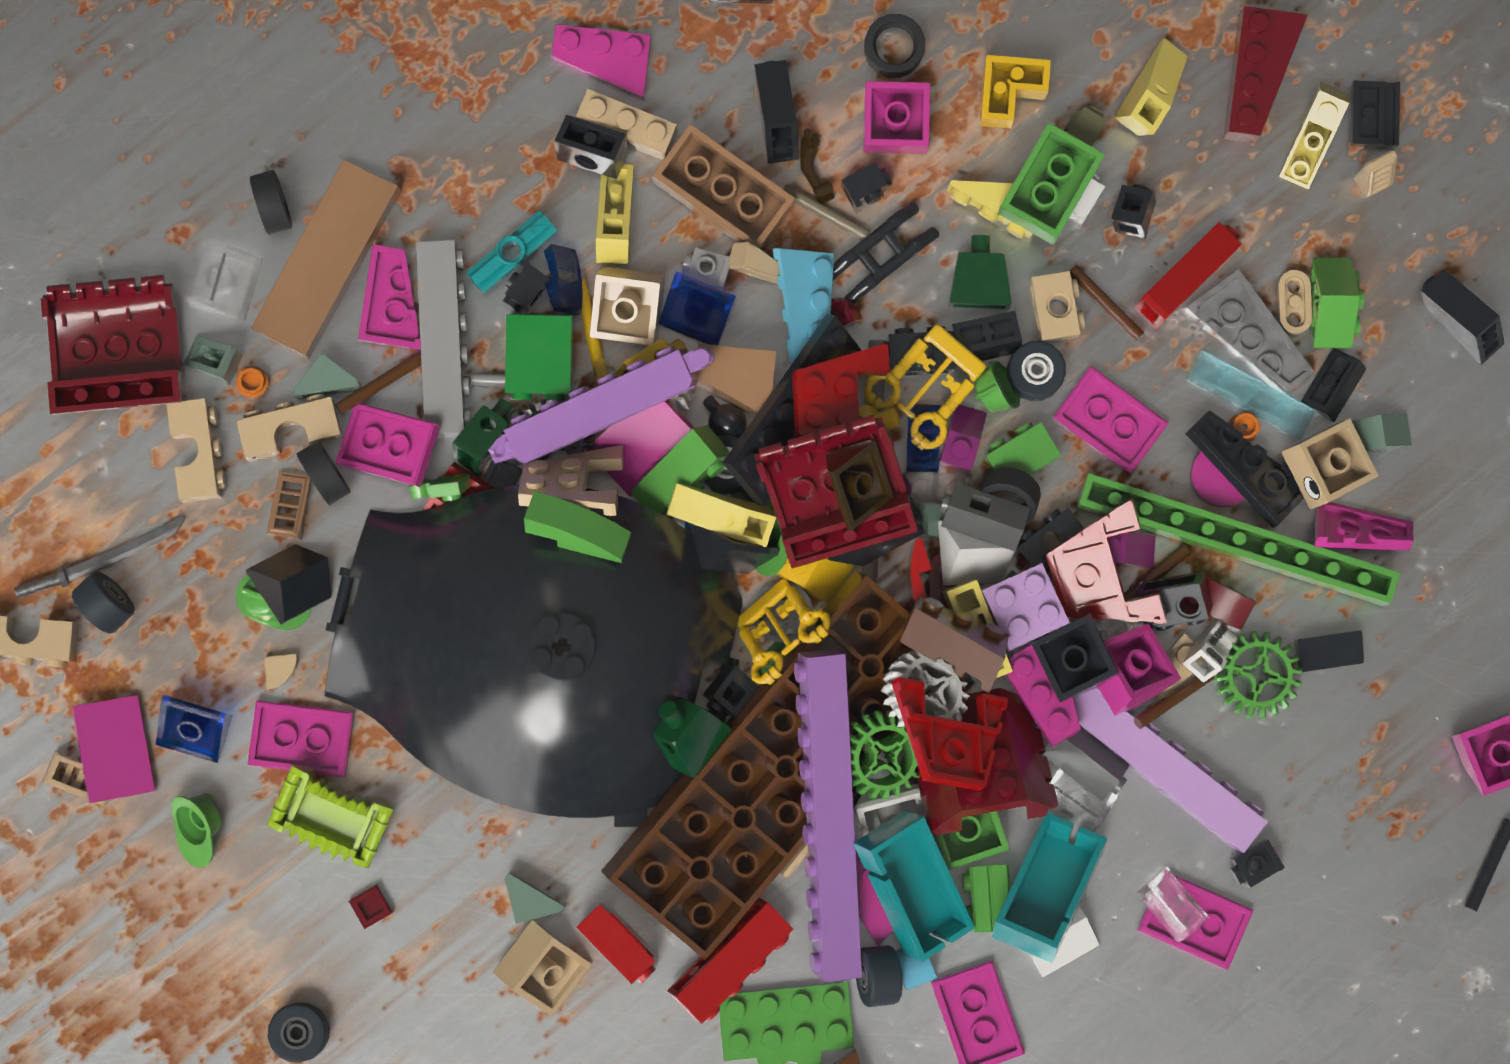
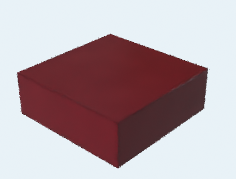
M378 884L348 901L364 929L394 913Z

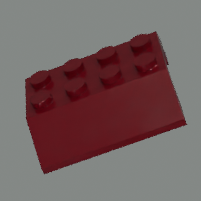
M164 275L141 277V286L136 285L135 277L108 280L109 289L105 290L103 281L76 283V292L72 293L70 284L46 287L47 295H43V298H41L42 318L47 321L52 374V381L47 382L50 415L181 403L184 373L179 314L173 284H166Z
M874 415L851 421L852 426L846 427L844 423L820 430L819 436H814L813 433L787 440L788 445L782 446L780 442L758 449L759 454L754 455L761 481L766 484L781 528L782 542L792 569L918 532L905 481L888 429L882 417L875 418ZM870 439L875 440L894 498L855 529L847 530L828 474L826 453Z
M1003 688L991 689L989 693L986 691L968 693L970 696L964 702L968 709L961 715L963 718L961 721L977 724V696L985 693L1008 698L1007 709L1003 711L1000 720L1003 723L1000 734L996 736L993 747L996 752L987 787L977 791L923 781L919 768L916 766L915 770L920 774L917 780L925 817L933 836L962 831V817L1026 806L1027 819L1047 816L1049 809L1056 808L1059 805L1054 784L1049 783L1052 781V775L1047 756L1043 755L1046 750L1041 730L1036 728L1038 725L1017 693Z

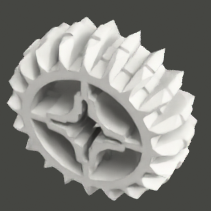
M913 650L908 654H903L888 668L890 672L883 678L887 685L883 687L881 692L889 696L883 704L892 707L888 717L897 716L899 718L897 727L905 726L892 687V681L898 677L923 681L925 683V691L931 689V692L925 695L926 715L957 721L963 719L961 715L968 709L964 702L968 700L970 695L962 691L966 687L967 682L960 681L959 675L953 673L952 664L944 662L941 658L934 662Z

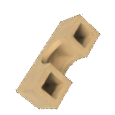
M590 89L586 90L576 118L625 133L627 142L634 145L636 150L664 160L670 152L678 133L677 124Z
M317 394L307 397V403L294 406V402H286L276 405L275 411L263 414L262 410H254L244 413V419L236 420L245 458L251 462L281 454L278 443L279 435L289 425L304 427L310 444L315 441H319L322 444L343 438L335 401L332 397L326 398L325 394Z
M205 398L166 404L170 436L174 439L192 438L198 445L197 457L191 464L174 467L178 500L185 503L221 498V489L226 488V481L223 469L218 470L217 457L222 456L219 437L214 438L213 425L218 424L215 406H210V402Z
M0 616V658L12 657L13 664L33 665V659L46 660L45 666L65 668V662L75 663L79 624L40 619L39 632L36 638L29 643L21 644L14 636V618Z

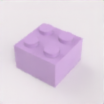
M1042 563L982 590L994 624L1001 627L1006 634H1009L1006 652L1070 623Z

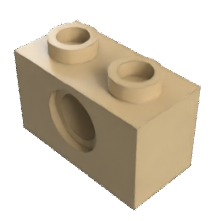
M1070 271L1031 277L1029 287L1039 341L1054 343L1078 339L1081 334L1080 330L1085 329L1082 310H1076L1075 298H1079L1077 280L1071 279ZM1053 300L1062 301L1066 306V313L1062 315L1052 313L1049 303Z

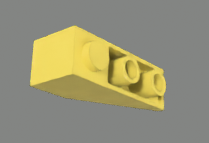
M1162 38L1114 118L1137 136L1155 134L1171 108L1188 56L1168 40Z
M1320 82L1279 177L1309 189L1349 105L1350 94Z
M951 180L947 191L952 193L950 197L964 206L970 203L980 209L978 213L991 222H995L996 219L1007 225L1006 230L1018 238H1023V236L1031 238L1033 233L998 214L999 208L1013 183Z
M680 483L675 485L667 510V515L730 538L767 547L776 520V516L767 506L757 505L756 503Z

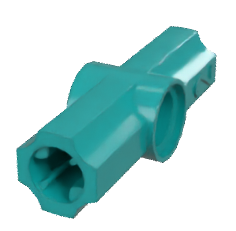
M539 210L511 235L502 238L498 245L469 269L466 274L485 295L514 269L520 268L519 263L522 259L526 261L528 257L557 234L558 231ZM510 245L518 246L521 249L520 255L516 259H506L503 256L506 247Z

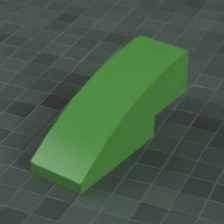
M536 491L533 493L524 517L526 533L557 540V546L560 548L619 563L623 561L631 538L630 531L593 511Z

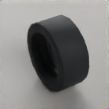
M888 14L878 18L870 26L865 37L864 54L868 64L878 74L888 78H900L911 74L920 65L925 52V37L921 27L912 18L902 14ZM889 28L905 30L913 41L911 56L900 64H890L883 61L876 51L878 36Z
M275 170L250 176L252 193L266 233L272 235L291 229L292 220Z
M315 441L296 454L309 478L328 505H332L351 492L334 462L319 441Z
M1013 467L995 468L984 475L979 491L993 495L992 492L998 490L1018 494L1026 502L1020 505L1030 508L1026 524L1034 519L1041 498L1040 486L1032 476L1025 471Z

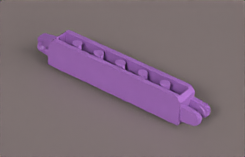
M674 346L657 352L656 356L658 359L646 364L643 359L627 366L626 368L629 373L618 378L616 373H612L597 380L599 386L588 391L587 387L584 386L568 394L570 400L559 404L556 399L540 406L541 413L531 418L528 413L510 420L512 426L503 430L505 434L496 439L489 450L494 463L516 458V460L523 463L535 461L696 387L699 379L696 372L707 368V365L711 366L710 364H713V361H715V353L706 347L697 348V350L687 353L686 349L675 350Z

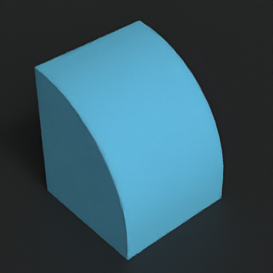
M902 948L895 950L900 961L902 982L906 990L937 978L929 958L924 962H920L904 954Z

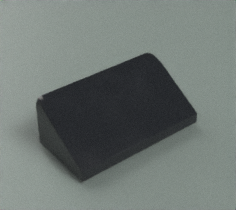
M1333 348L1301 403L1324 418L1335 422L1365 373L1366 367L1361 360Z
M1362 630L1294 641L1296 655L1299 657L1297 661L1298 668H1302V672L1364 663Z

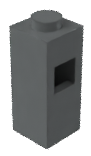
M955 483L952 494L945 493L939 512L945 513L941 524L942 527L1015 551L1023 534L1030 508Z
M1080 727V732L1054 748L1047 742L1045 745L1046 752L1043 755L1047 756V759L1101 801L1110 792L1116 795L1126 783L1127 779L1123 775L1128 769L1129 764L1082 727Z

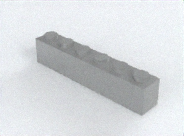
M455 240L416 242L424 420L440 425L437 438L457 437L472 419L471 409L465 408L464 396H470L469 376H463V364L469 363L468 345L462 344L461 332H467L466 312L460 313V300H465L466 297L464 280L459 281L458 268H464L463 249H457Z

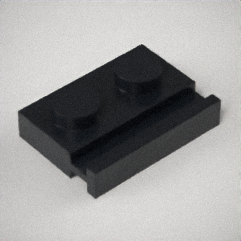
M1354 80L1351 83L1350 146H1392V148H1397L1399 146L1400 82L1386 83V81Z

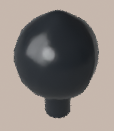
M713 395L705 398L703 404L711 413L708 426L716 436L734 435L741 437L747 428V419L744 412L732 404L720 405Z

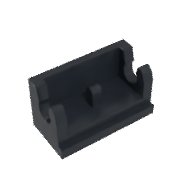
M1015 311L952 324L954 337L981 361L1012 355L1022 345V336Z

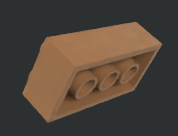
M689 124L652 175L655 185L737 243H752L760 250L765 247L795 205V197L691 124Z

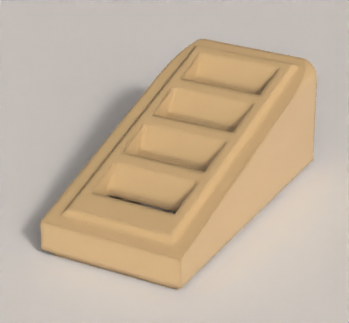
M1390 151L1366 163L1355 175L1354 179L1365 198H1369L1393 184L1397 162L1395 151Z
M738 242L733 244L728 262L730 269L778 285L777 276L780 273L776 260L752 243Z
M54 752L42 782L88 800L87 791L80 790L84 780L81 762ZM65 762L67 767L61 781L54 780L61 763ZM75 766L80 768L72 787L67 785ZM107 801L96 803L105 806Z

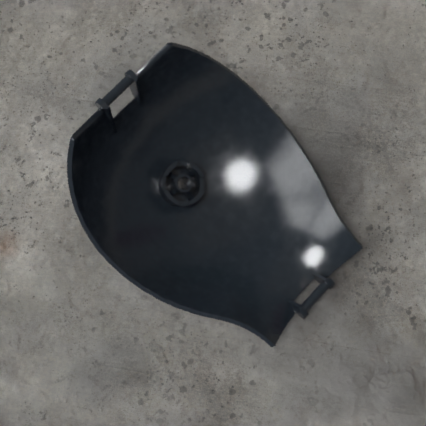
M519 485L492 488L473 493L424 511L394 513L370 510L356 547L351 568L340 567L339 571L341 581L330 623L327 622L325 629L326 631L333 632L334 638L324 696L351 705L372 717L405 750L447 781L475 795L505 806L537 814L568 818L618 816L656 806L683 775L682 772L670 766L653 736L654 730L662 721V718L659 716V708L667 701L676 702L680 698L695 704L705 659L721 665H736L737 667L739 665V660L731 658L730 654L742 608V597L728 572L701 569L692 534L658 511L618 495L616 516L604 515V510L599 508H590V511L615 522L631 532V538L622 563L560 548L557 546V540L525 532L524 517L528 506L519 505ZM586 488L585 491H600V490H595V489ZM356 579L359 580L349 625L344 626L343 623L353 582ZM562 639H567V644L572 645L571 651H565L563 656H557L558 651L553 649L554 644L560 643ZM727 690L723 692L722 697L726 696ZM706 710L713 716L718 718L720 721L725 723L726 715L723 714L722 717H719L715 715L712 711Z

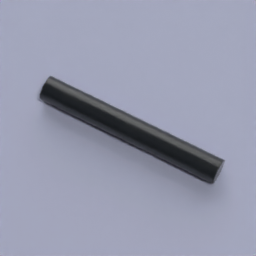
M1504 819L1466 902L1465 907L1472 911H1478L1510 840V819Z

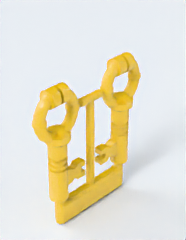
M936 324L923 340L927 343L931 342L947 358L906 406L901 402L898 403L901 395L900 379L915 362L922 364V368L927 372L931 370L928 367L930 364L933 366L936 364L931 358L927 359L924 351L929 346L920 338L886 376L872 375L868 377L864 386V402L871 405L875 410L888 409L897 404V408L910 419H914L910 429L911 442L914 445L917 444L920 450L934 449L945 442L948 433L947 419L974 389L975 386L971 382H975L986 369L984 362L939 324ZM952 361L970 376V381L965 378L960 384L954 382V378L950 374L946 375L948 380L946 382L942 380L940 383L945 387H949L952 394L938 411L924 412L917 417L910 411ZM879 380H885L889 386L893 387L892 396L884 402L879 397L876 399L877 395L871 391L872 387ZM926 420H932L940 428L939 435L933 441L926 437L923 438L924 435L918 431L919 426Z
M785 578L781 579L739 616V636L753 657L751 679L758 684L768 683L771 685L775 679L782 675L780 673L783 667L782 655H787L800 643V640L805 643L815 642L818 644L823 640L822 637L825 638L829 635L828 630L831 622L829 613L823 610L814 611L810 609L798 589L791 587ZM785 596L788 599L775 610L782 619L794 609L800 616L798 627L799 639H795L792 642L770 610ZM765 613L786 645L781 654L776 651L763 650L758 642L762 635H766L770 631L764 620L758 624L757 628L752 630L749 628ZM818 618H821L823 621L822 625L820 624L816 628L817 631L813 630L808 635L806 628L815 625ZM771 659H773L775 662V666L773 665L772 667H770L768 671L763 673L761 676L759 674V669L766 667L770 663Z

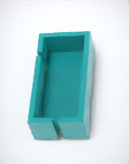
M904 810L853 842L864 868L870 870L867 875L904 954L924 962L946 947L944 941L929 935L931 932L934 936L953 943L975 928L924 816Z
M1047 812V816L1044 817L995 921L992 937L1053 964L1065 934L1073 921L1103 855L1107 837L1080 826L1074 845L1068 843L1074 823Z

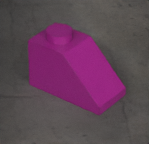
M959 404L953 412L938 466L969 474L979 447L987 412Z
M1127 532L1108 537L1116 566L1154 568L1155 536Z

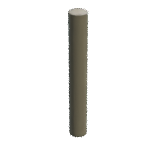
M788 184L785 185L783 190L795 197V204L860 240L869 235L871 230Z

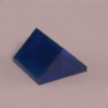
M676 271L659 319V324L708 345H719L735 308L736 296Z
M163 695L161 698L155 745L218 763L233 715Z

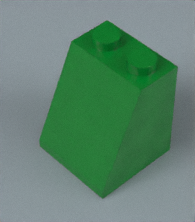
M506 314L505 393H512V399L531 400L532 394H545V400H564V394L572 392L575 315Z

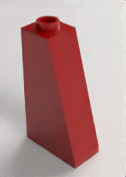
M1218 222L1142 296L1134 308L1157 330L1242 245L1238 240L1240 238L1239 234L1230 225L1226 224L1224 226Z

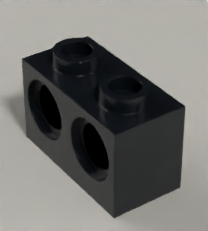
M1204 571L1140 582L1136 592L1137 598L1160 592L1162 602L1167 608L1165 609L1167 623L1155 624L1154 622L1143 621L1144 625L1149 623L1152 629L1155 628L1157 631H1163L1172 628L1176 624L1198 625L1209 619L1213 605ZM1184 597H1193L1198 601V604H1189L1184 600Z

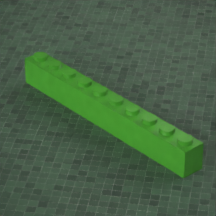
M1090 473L1084 478L1075 506L1077 509L1104 516L1127 500L1133 499L1141 525L1140 529L1380 606H1386L1392 602L1400 572L1325 548L1314 547V545Z

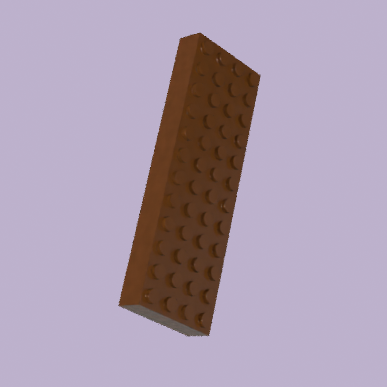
M857 570L854 571L822 609L830 615L829 635L825 638L822 637L823 640L818 644L815 642L805 643L800 640V643L787 655H783V667L780 672L782 675L775 679L771 685L768 683L759 684L757 690L738 715L731 717L727 721L726 725L731 728L730 732L697 776L693 779L683 773L601 870L613 884L704 960H707L805 843L803 826L807 825V816L801 805V794L805 792V780H802L799 770L800 760L804 759L803 747L801 748L798 742V728L802 727L801 715L798 714L796 709V696L800 695V684L796 681L794 675V664L798 662V653L837 649L845 654L849 733L852 734L854 731L851 727V722L855 721L860 725L862 724V714H867L872 719L875 710L882 712L883 716L886 711H892L890 705L883 704L885 699L889 697L881 692L883 687L887 685L883 678L890 672L888 668L892 663L897 661L903 654L913 651L912 648L900 642L903 628L910 613L872 579ZM818 618L815 625L806 628L808 635L813 630L817 631L816 628L820 624L822 625L823 621L821 618ZM931 689L925 691V695L929 694ZM883 730L871 736L876 740H882L887 735L890 737L896 731ZM864 745L860 750L859 764H861L860 760L864 757L866 752ZM874 746V747L877 749V751L879 752V753L877 754V756H878L883 750H881V749H879L878 747Z

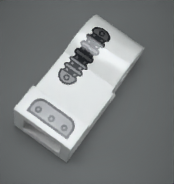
M1217 619L1204 630L1182 664L1202 682H1205L1224 668L1227 663L1226 658L1229 650L1233 647L1232 643H1236L1238 636ZM1202 656L1207 662V669L1201 668L1196 663V659Z

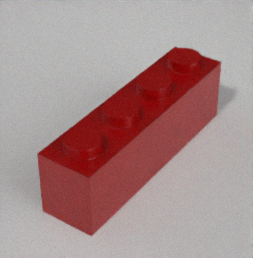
M758 898L707 960L700 956L667 992L693 1019L703 1024L718 1014L720 1005L728 997H733L742 989V982L751 973L758 972L765 965L767 956L773 950H778L786 944L789 939L788 935L794 929L767 901Z

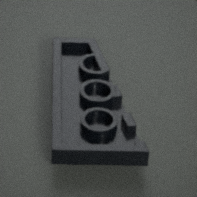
M1209 410L1203 414L1185 433L1272 528L1278 526L1304 499L1287 464L1284 462L1279 464L1266 455L1268 451L1258 444L1254 446L1243 438V433Z

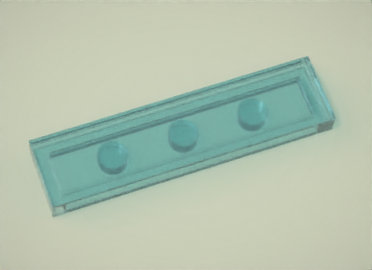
M1204 351L1200 352L1186 378L1190 383L1244 411L1253 413L1255 417L1299 440L1302 439L1316 412L1315 409Z

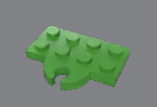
M848 982L737 993L733 997H728L720 1005L719 1017L724 1061L757 1058L758 1064H785L788 1061H793L797 1064H821L822 1051L854 1048Z

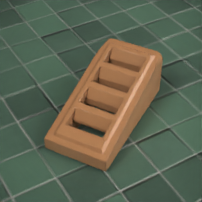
M279 471L269 517L268 535L302 540L311 479L308 475ZM285 481L302 484V489L284 488ZM283 494L299 496V503L282 500ZM281 507L297 509V514L280 513ZM279 519L295 521L294 527L278 525Z

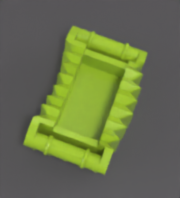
M292 764L286 779L283 780L284 784L275 806H272L273 810L267 825L278 832L289 829V838L298 834L299 844L308 840L310 850L320 846L321 855L330 851L333 859L341 853L343 861L352 856L354 865L369 868L374 855L378 852L377 848L386 827L389 826L388 822L394 808L380 797L370 803L369 796L360 800L359 793L351 798L350 790L341 794L340 786L332 788L331 781L325 784V776L316 779L313 768Z

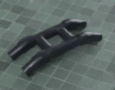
M911 202L894 213L833 264V281L857 262L858 259L869 271L870 274L844 296L854 305L879 283L940 236L939 231L935 227H930L905 246L894 233L896 229L919 213L916 203ZM884 239L895 255L880 266L869 253V250Z

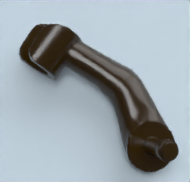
M806 128L804 130L805 136L801 139L800 168L812 187L816 200L824 204L834 199L835 195L832 192L833 187L829 181L822 183L815 171L814 160L820 139L816 134H812L811 129Z

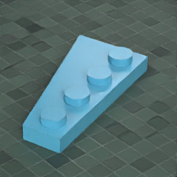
M781 248L773 249L774 260H778L780 273L777 276L778 288L782 289L785 308H782L783 321L787 322L789 337L786 341L790 366L824 317L831 315L834 253Z

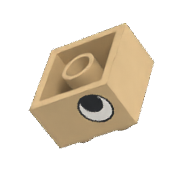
M1350 418L1336 423L1281 451L1309 509L1327 504L1379 477Z

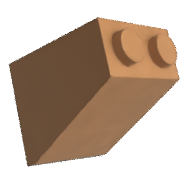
M698 344L699 349L706 347L713 350L716 357L713 364H710L711 366L707 365V368L696 372L699 378L697 386L723 401L737 406L744 413L754 418L773 391L776 351Z

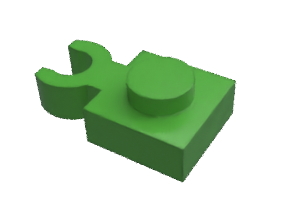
M469 473L441 476L433 480L423 479L421 487L410 485L409 490L411 499L430 496V498L442 497L443 501H451L461 498V494L471 487Z

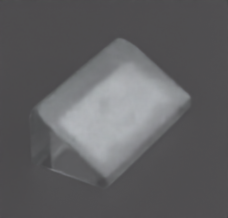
M1168 867L1164 868L1137 891L1138 896L1177 942H1181L1189 937L1209 918Z

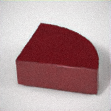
M842 297L831 298V315H835L844 328L862 320L858 308L850 300Z

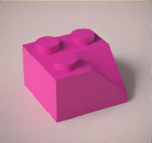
M865 81L863 153L927 154L929 149L930 83Z
M1149 623L1104 641L1119 674L1098 688L1114 716L1140 706L1181 679Z
M1510 713L1452 735L1462 764L1482 796L1510 786Z

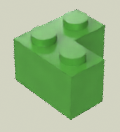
M1313 257L1310 274L1313 307L1312 322L1309 328L1313 348H1352L1354 335H1359L1360 317L1357 316L1358 309H1363L1364 291L1359 290V271H1354L1352 258Z

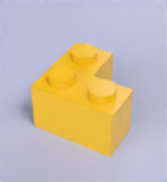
M986 55L983 66L979 126L1011 129L1014 122L1016 98L1045 100L1049 91L1051 60Z

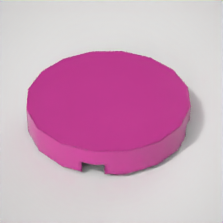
M1200 452L1193 461L1190 472L1191 483L1197 496L1208 505L1220 508L1233 506L1244 500L1245 498Z

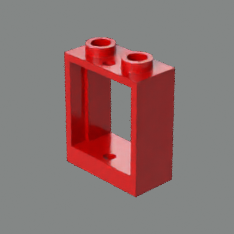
M600 903L576 927L631 984L636 980L642 984L656 970L652 964L657 958L603 903Z

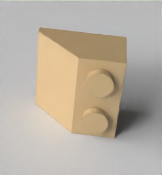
M601 266L595 279L590 337L643 345L655 343L662 309L665 274Z
M532 920L492 973L511 990L550 1016H553L592 964L550 931Z

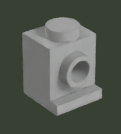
M695 247L693 255L687 253L683 264L682 272L687 273L686 282L723 293L730 272V267H728L730 256H723ZM703 262H709L712 265V269L709 272H703L700 269V265Z

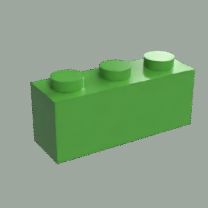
M708 425L693 428L630 492L639 503L673 519V516L667 515V510L676 483L704 489L703 483L709 477L713 478L724 470L725 466L722 462L730 451Z

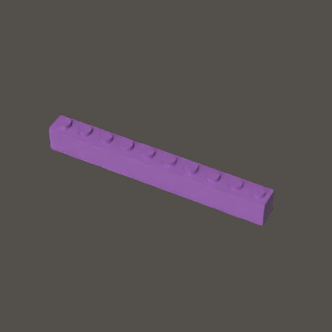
M837 649L799 652L798 662L794 664V675L796 681L800 684V695L796 696V709L798 714L801 715L802 727L798 728V742L800 747H803L804 759L800 760L799 770L802 780H805V792L801 794V805L807 816V825L803 826V838L805 844L808 845L809 857H805L804 865L806 875L810 877V889L806 891V900L809 909H812V921L808 922V934L810 940L813 941L814 953L810 954V967L812 972L823 982L862 978L856 851L853 842H855L846 656Z

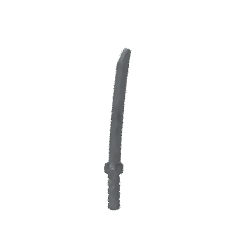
M180 516L131 542L67 569L63 567L57 568V573L51 574V576L48 575L42 577V579H36L33 582L14 587L15 594L20 599L45 589L53 588V586L61 585L63 588L70 586L69 582L110 566L174 535L185 521V518Z

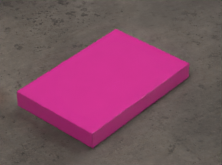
M1092 366L1089 367L1052 417V419L1129 475L1132 474L1169 424V422Z
M666 400L608 427L593 442L595 443V449H586V451L623 445V470L606 472L629 496H632L633 494L630 491L695 427L669 400Z
M360 403L352 410L335 463L421 487L440 425Z
M138 695L72 706L88 803L154 792L155 788Z
M256 700L247 765L290 770L291 765L295 764L311 767L314 769L315 774L346 777L354 713Z
M1162 870L1137 930L1228 970L1254 910Z
M993 960L930 981L959 1064H998L1025 1054Z

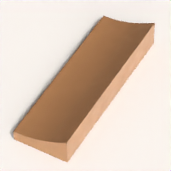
M343 159L251 326L252 330L310 359L400 195L401 190L399 186Z

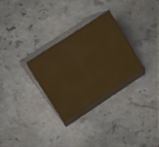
M870 439L826 453L828 474L847 530H853L894 498L876 441Z

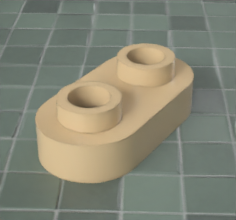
M1300 270L1287 271L1280 277L1277 283L1278 323L1289 335L1302 334L1309 328L1312 322L1311 282L1309 277ZM1288 283H1295L1298 286V292L1291 293L1287 288ZM1289 315H1297L1299 324H1291L1289 322Z

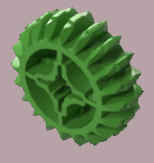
M1251 631L1249 636L1250 642H1248L1244 634L1238 635L1240 646L1232 643L1233 647L1230 649L1232 653H1229L1226 658L1227 663L1222 669L1223 675L1214 676L1215 682L1224 681L1225 684L1224 687L1217 689V693L1223 694L1228 691L1230 696L1224 700V704L1229 705L1235 700L1237 702L1233 710L1235 713H1240L1245 706L1247 718L1253 717L1255 709H1257L1260 719L1266 718V708H1268L1272 716L1278 715L1276 704L1283 709H1287L1289 703L1284 697L1287 696L1290 699H1296L1297 697L1296 692L1291 690L1290 687H1300L1302 685L1301 681L1293 679V675L1302 673V668L1292 669L1291 663L1297 662L1299 657L1298 655L1290 658L1287 657L1286 654L1291 651L1292 646L1288 644L1280 649L1279 646L1282 642V637L1277 636L1272 643H1269L1270 632H1264L1261 641H1259L1257 631ZM1258 648L1257 656L1254 657L1253 663L1250 666L1235 665L1237 658L1245 650ZM1268 652L1273 654L1279 661L1283 675L1270 669ZM1257 665H1259L1260 673L1271 678L1261 679L1259 684L1255 682L1256 677L1246 672L1256 670ZM1233 674L1246 681L1248 685V698L1244 697L1236 688ZM1266 684L1281 685L1274 697L1264 702H1257L1258 696Z
M875 710L872 719L869 715L862 714L861 725L855 721L851 722V727L854 729L852 734L849 733L852 787L856 786V792L861 795L867 792L868 797L871 799H876L878 794L883 799H889L890 790L896 796L901 795V785L908 789L912 788L911 782L908 779L911 776L914 778L920 777V774L915 771L918 765L906 727H897L899 718L888 717L891 712L889 710L886 711L884 716L882 712ZM883 730L896 731L890 737L887 735L882 740H876L871 736ZM864 745L866 752L864 757L860 760L861 764H859L860 750ZM874 746L878 747L881 750H884V758L888 762V764L883 760L878 759L880 758L879 756H877L879 752ZM903 749L902 760L900 764H898L897 756L899 752ZM883 769L891 773L880 779L867 778L872 773L876 774Z

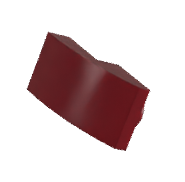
M1204 574L1213 605L1210 616L1242 630L1257 601L1231 586H1225ZM1184 597L1187 603L1192 605L1198 604L1195 598Z

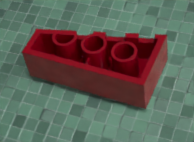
M1249 6L1243 7L1238 16L1224 140L1255 144L1259 139L1308 14Z

